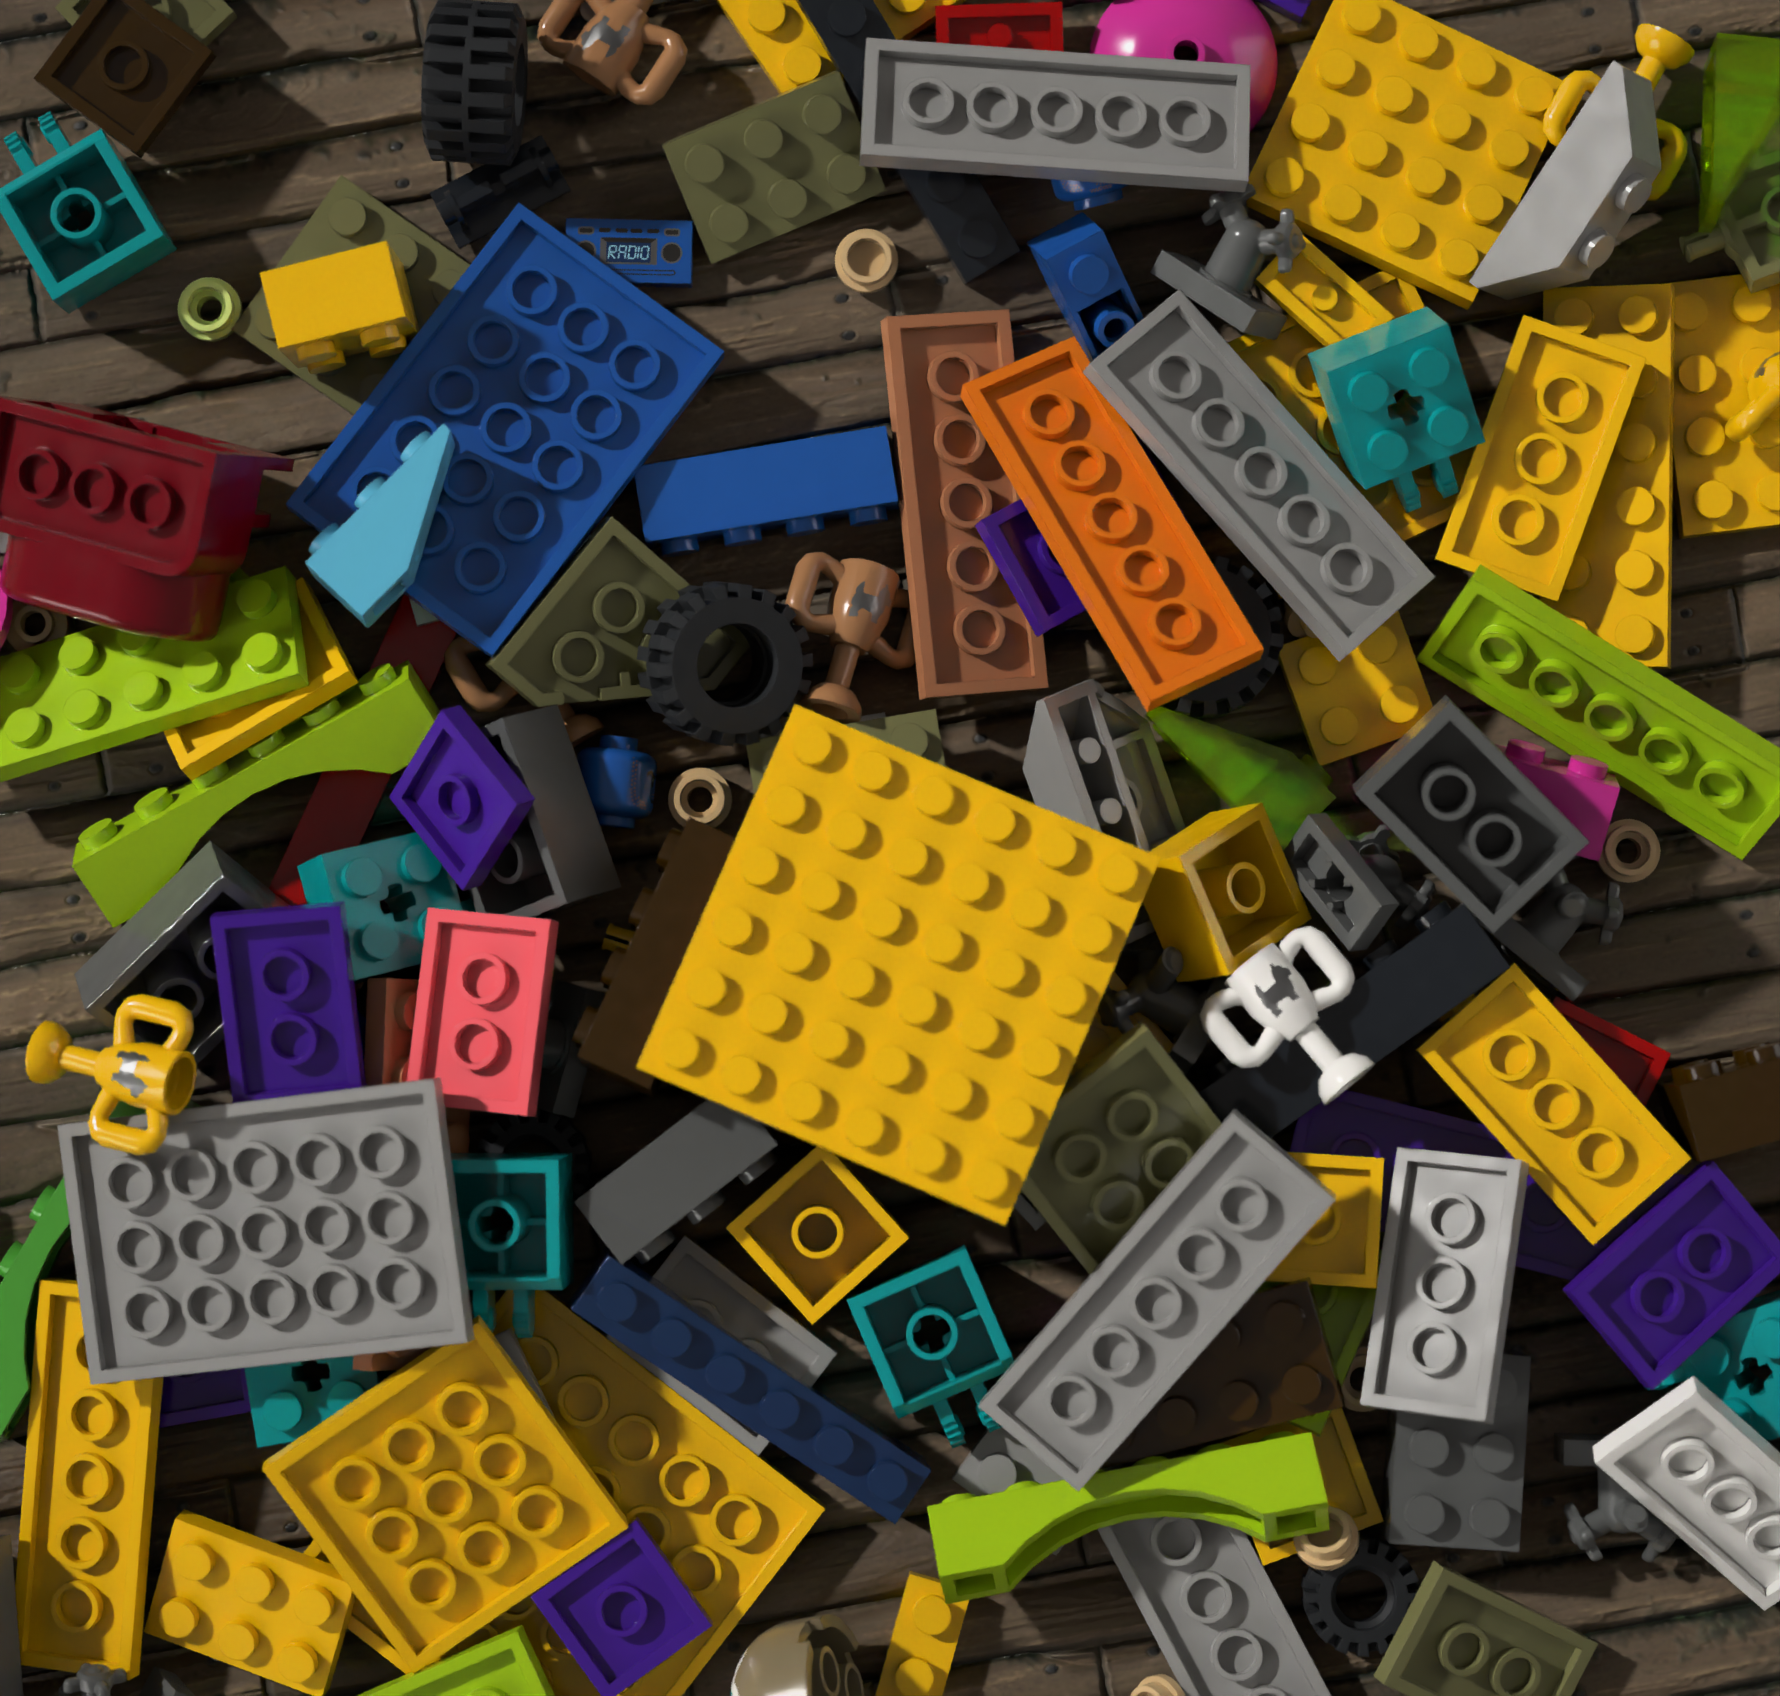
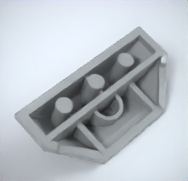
M1613 60L1469 280L1472 285L1495 296L1510 300L1587 280L1596 268L1607 261L1614 250L1615 238L1631 214L1638 211L1648 200L1652 191V183L1662 167L1652 82Z
M1094 679L1083 681L1036 701L1023 764V772L1035 805L1147 852L1186 828L1149 721L1122 700L1104 691L1105 687ZM1143 902L1125 944L1155 932Z

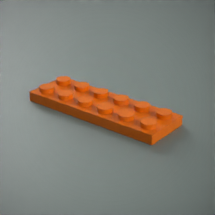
M1073 336L963 384L960 397L1142 705L1148 712L1259 661L1264 648L1130 426L1082 373L1091 362L1076 337Z

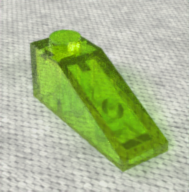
M1717 32L1704 65L1699 232L1712 233L1780 125V39Z
M1160 706L1148 711L1143 717L1149 721L1150 727L1230 808L1262 802L1282 850L1289 844L1308 814L1321 813L1336 798L1327 789L1333 782V779L1308 754L1299 760L1291 751Z

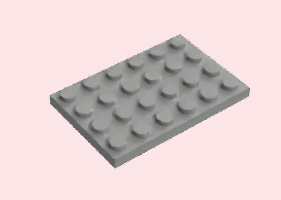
M441 1077L186 1108L178 1115H168L169 1122L165 1141L156 1152L141 1156L102 1147L91 1138L88 1121L57 1125L90 1385L468 1343L474 1340ZM147 1113L109 1118L110 1122L144 1130L148 1129Z

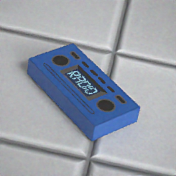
M566 218V237L635 287L692 288L693 221Z

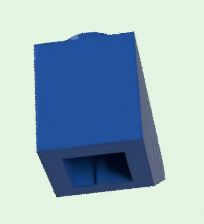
M1081 212L1027 241L1054 300L1090 362L1144 319L1103 230L1086 214Z

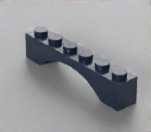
M607 1246L570 1299L572 1311L894 1524L897 1523L932 1471L923 1456L872 1422L850 1411L790 1374L712 1321L660 1281L627 1260L621 1265Z

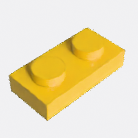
M1303 236V239L1306 241V247L1293 259V267L1289 273H1279L1278 256H1276L1254 281L1256 286L1325 347L1391 321L1394 318L1387 309L1305 236Z
M913 1571L909 1572L875 1696L943 1695L969 1600L946 1604L940 1579Z

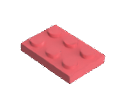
M428 908L407 1081L441 1077L444 1106L448 1108L536 1117L558 936V921Z

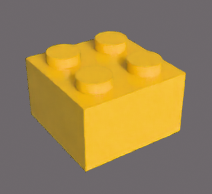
M387 240L260 272L278 349L298 369L307 367L310 374L339 369L346 365V356L366 351L370 352L371 358H382L402 353L408 346L407 341L412 340L420 330L403 263Z
M1262 802L1209 812L1149 851V853L1161 858L1142 902L1163 950L1166 947L1172 946L1182 954L1183 969L1176 979L1177 982L1231 975L1267 945L1277 943L1294 929L1299 928L1312 919Z
M817 1146L726 1227L812 1325L909 1239V1233L839 1155Z

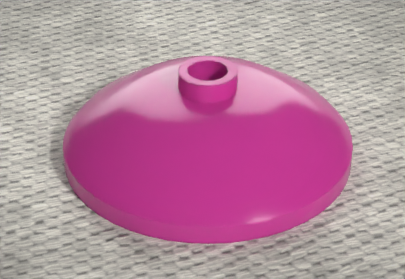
M1114 0L1095 29L1089 53L1175 59L1174 51L1181 46H1188L1196 52V61L1251 65L1249 133L1255 128L1271 101L1277 79L1278 61L1271 29L1264 15L1252 0Z

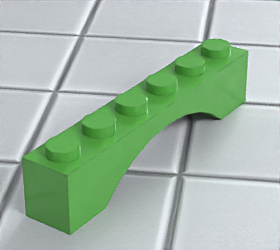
M190 1100L185 1109L202 1106ZM120 1101L109 1118L145 1114L146 1110ZM64 1177L57 1188L49 1185L39 1196L29 1216L30 1219L36 1222L34 1228L24 1244L18 1240L12 1244L0 1263V1276L4 1278L0 1284V1443L11 1437L30 1404L39 1280L49 1278L62 1248L71 1237Z

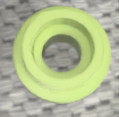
M205 277L193 281L183 290L178 301V316L182 326L189 334L202 341L213 342L228 337L233 333L231 329L242 315V303L238 293L230 284L214 277ZM209 300H217L222 306L220 316L213 321H205L200 315L202 305Z

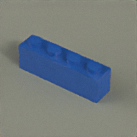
M886 426L641 465L634 475L645 543L649 549L661 548L662 557H675L700 551L699 541L718 538L724 539L725 547L754 544L762 541L761 531L785 527L789 537L811 535L825 531L824 521L849 517L850 526L877 524L888 520L887 511L899 509Z

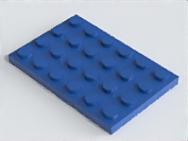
M518 203L286 502L288 510L320 533L332 523H336L341 527L358 510L354 503L359 494L378 477H382L387 481L404 463L400 460V456L415 437L424 431H428L432 435L442 424L446 425L451 431L455 448L414 583L403 594L489 657L493 658L569 563L633 479L641 465L646 462L725 358V352L521 203Z

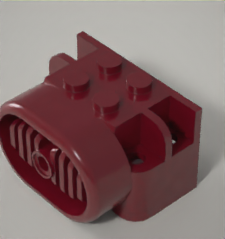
M0 396V532L9 534L0 576V588L8 597L19 602L110 628L170 640L209 641L216 636L219 630L230 577L243 564L248 550L252 527L268 528L270 525L271 513L256 509L263 471L292 472L295 459L78 403Z

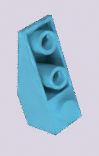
M444 424L432 435L428 431H424L415 437L400 456V460L404 463L388 480L385 481L382 477L373 480L357 497L354 505L358 510L341 527L336 523L326 527L314 539L308 549L312 556L305 563L312 576L367 628L414 583L455 448L451 431Z

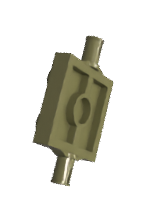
M1780 150L1701 178L1700 193L1713 217V226L1679 238L1682 254H1685V260L1688 263L1719 250L1725 251L1735 261L1751 294L1780 283Z

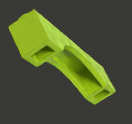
M409 660L394 668L390 663H386L370 670L358 680V688L338 699L333 697L303 715L299 721L282 730H277L193 781H189L171 792L166 787L156 789L135 804V812L115 823L111 818H105L83 831L78 837L79 843L75 847L72 867L111 926L115 928L131 919L181 869L198 840L223 814L254 793L287 779L321 771L366 770L393 774L408 766L440 713V710Z
M1287 1431L1275 1432L1263 1437L1260 1442L1235 1447L1227 1444H1213L1200 1449L1194 1455L1173 1459L1152 1456L1137 1461L1132 1467L1106 1472L1098 1469L1079 1492L1065 1480L1044 1484L1036 1481H1022L1009 1486L1003 1492L982 1496L961 1493L944 1499L941 1504L927 1506L939 1579L946 1604L1010 1592L1034 1566L1059 1547L1093 1530L1128 1520L1156 1517L1201 1519L1238 1529L1264 1542L1330 1530L1328 1500L1311 1432L1297 1435Z

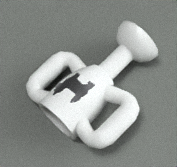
M1311 926L1294 929L1281 941L1278 947L1271 943L1252 956L1225 981L1224 984L1227 988L1216 992L1205 1001L1199 1014L1203 1030L1231 1063L1242 1069L1260 1066L1271 1057L1284 1039L1290 1042L1296 1039L1323 1072L1318 1081L1319 1096L1325 1105L1341 1095L1375 1065L1372 1060L1364 1055L1356 1053L1342 1055L1315 1023L1319 1019V1011L1342 1001L1350 994L1355 976L1351 964L1327 935ZM1301 948L1306 950L1331 980V985L1313 991L1309 990L1303 977L1293 966L1294 958ZM1242 1005L1253 1019L1265 1027L1255 1046H1250L1224 1015L1223 1011L1225 1009Z

